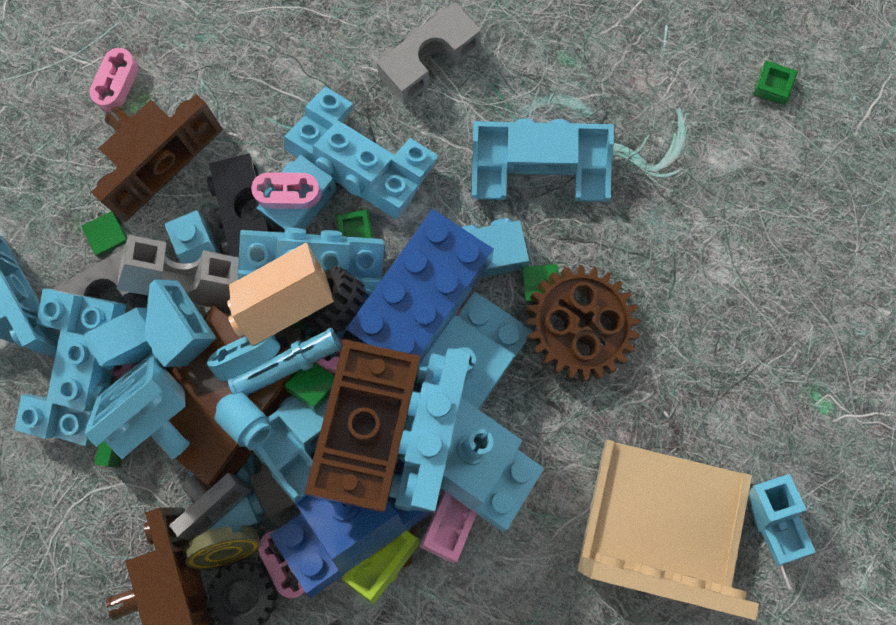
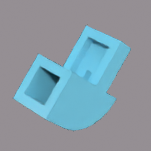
M787 474L754 485L748 495L751 517L757 533H762L776 566L778 567L815 554L816 551L799 517L807 509L791 475Z

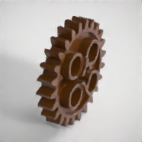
M579 265L573 275L569 267H565L561 271V277L553 272L548 277L550 284L542 281L538 285L541 293L533 292L529 297L536 305H528L525 308V312L533 316V318L526 320L523 326L532 328L534 331L526 337V341H537L538 346L533 349L532 354L541 352L545 354L541 362L542 366L551 361L555 363L553 374L556 375L564 368L566 369L567 380L572 379L576 372H578L581 382L589 379L591 371L593 377L597 380L603 377V369L608 374L616 371L614 362L618 365H623L627 362L623 353L630 354L634 352L635 348L628 341H634L640 335L632 331L631 328L641 322L639 319L631 318L630 314L638 309V306L627 305L625 301L632 294L631 292L620 294L619 289L623 282L619 281L611 285L609 283L611 273L608 272L602 278H598L597 267H593L588 275H585L583 265ZM578 291L586 296L587 306L579 305L574 300V292ZM563 301L565 307H561L558 302ZM603 315L610 318L613 324L612 331L606 330L601 326L600 316ZM550 316H558L563 320V331L555 330L551 326ZM581 318H584L586 323L584 328L581 329L577 324ZM599 339H603L605 341V346H602L600 344ZM577 340H583L589 345V356H583L578 352L576 348Z

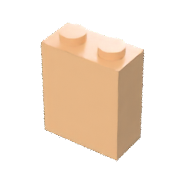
M307 242L230 284V300L227 301L232 315L228 319L235 333L239 337L245 335L250 344L254 346L334 302L325 272Z

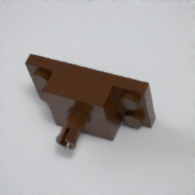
M197 94L190 100L182 102L172 117L163 112L152 100L146 103L132 117L121 106L113 107L111 110L120 119L119 121L109 112L106 114L105 123L116 132L98 149L117 168L112 173L104 175L91 193L125 223L223 131V128L206 102Z
M344 339L305 495L385 513L392 479L398 463L400 442L407 424L408 410L420 363V356Z
M160 507L145 512L147 522L144 524L145 535L151 545L154 544L155 551L125 561L133 589L107 597V608L123 603L122 607L108 611L112 620L115 621L139 611L142 625H215L214 620L210 616V613H212L211 608H207L206 601H208L200 569L190 568L185 564L183 549L185 546L189 547L190 541L177 537L169 526L184 513L183 508Z

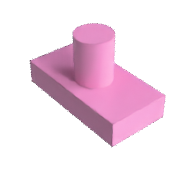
M444 491L420 548L453 564L456 563L477 513Z

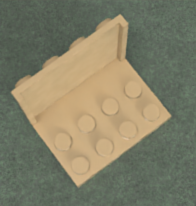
M605 440L577 571L591 579L756 620L759 603L745 599L747 591L732 587L752 475Z

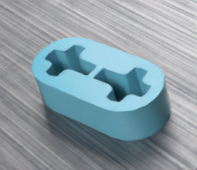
M274 335L254 346L250 344L246 337H243L215 351L209 357L207 365L218 380L225 381L272 359L279 352L280 344Z

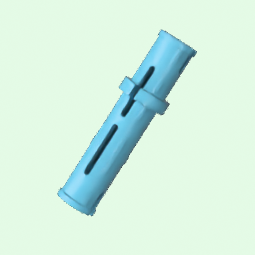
M331 328L303 343L298 340L291 344V349L253 369L228 379L230 390L233 395L244 393L248 396L300 369L307 371L313 368L314 362L336 351H341V343Z

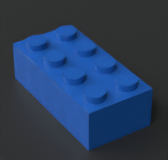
M432 209L346 330L359 343L420 356L421 363L492 262L494 248Z

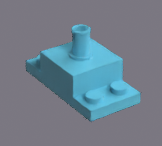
M0 235V339L16 343L21 348L25 347L36 353L55 358L59 337L54 328L36 324L40 302L5 238Z
M474 292L459 315L456 316L454 314L422 360V363L429 364L431 353L446 356L448 347L470 352L471 355L461 398L480 410L527 342L526 337L533 330L524 327L523 323ZM421 363L417 371V376L413 389L414 392H417L421 387V385H416Z
M150 353L96 398L84 435L96 447L104 441L121 459L151 436L168 454V457L174 459L190 444L168 421L185 407L184 389L154 357L153 353Z
M463 398L460 399L440 487L442 490L504 532L509 528L544 468L518 450L522 443L520 438ZM408 415L405 430H412L415 416ZM399 454L398 459L404 462L405 455Z

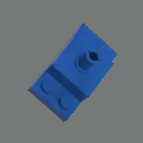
M398 459L395 474L402 475L404 463ZM306 495L296 503L301 514L271 533L270 536L309 598H312L356 565L399 537L403 532L429 516L432 512L406 511L395 508L396 498L388 497L386 510L383 513Z

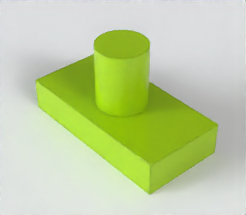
M408 531L403 532L392 542L345 573L341 578L342 581L374 605L388 585L396 580L400 569L419 546L418 538Z

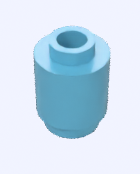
M244 393L229 394L223 397L217 404L215 421L239 446H246L249 450H254L264 444L270 437L272 427L269 425V418Z

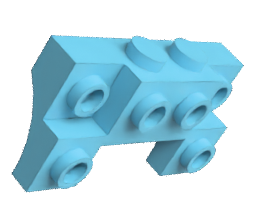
M325 86L305 106V116L284 136V150L297 158L299 155H302L330 175L335 182L342 185L349 193L358 195L397 220L408 207L425 177L437 163L438 155L411 138L407 140L395 155L343 123L352 112L353 103Z
M518 119L515 122L473 121L472 199L506 200L507 174L575 175V201L609 202L611 199L614 124L570 123L563 119L552 120L549 123H535L532 119Z
M286 228L284 233L240 231L238 280L306 242L324 271L327 269L331 270L334 266H340L365 285L364 303L382 279L383 239L343 237L341 232L324 230L321 231V235L306 234V230L300 228Z
M43 288L36 324L61 330L47 398L32 394L21 395L14 430L44 439L55 437L84 446L93 445L84 434L96 398L110 387L115 365L101 367L83 336L88 331L124 314L126 304Z
M448 347L446 356L431 353L429 364L421 362L416 385L422 386L421 393L413 391L408 415L415 416L412 430L403 431L398 454L405 455L404 469L402 475L394 474L389 497L396 498L395 508L406 511L418 510L435 513L470 360V352Z
M293 395L285 399L279 406V409L268 417L269 425L272 427L270 437L264 444L253 450L271 471L272 477L295 504L306 496L304 493L313 462L310 455L315 452L329 397L315 412Z

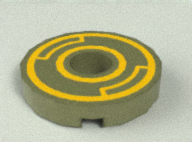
M243 525L241 526L242 532H233L232 527L226 526L202 533L189 542V547H184L185 564L194 569H211L248 558L261 547L258 531L251 526Z

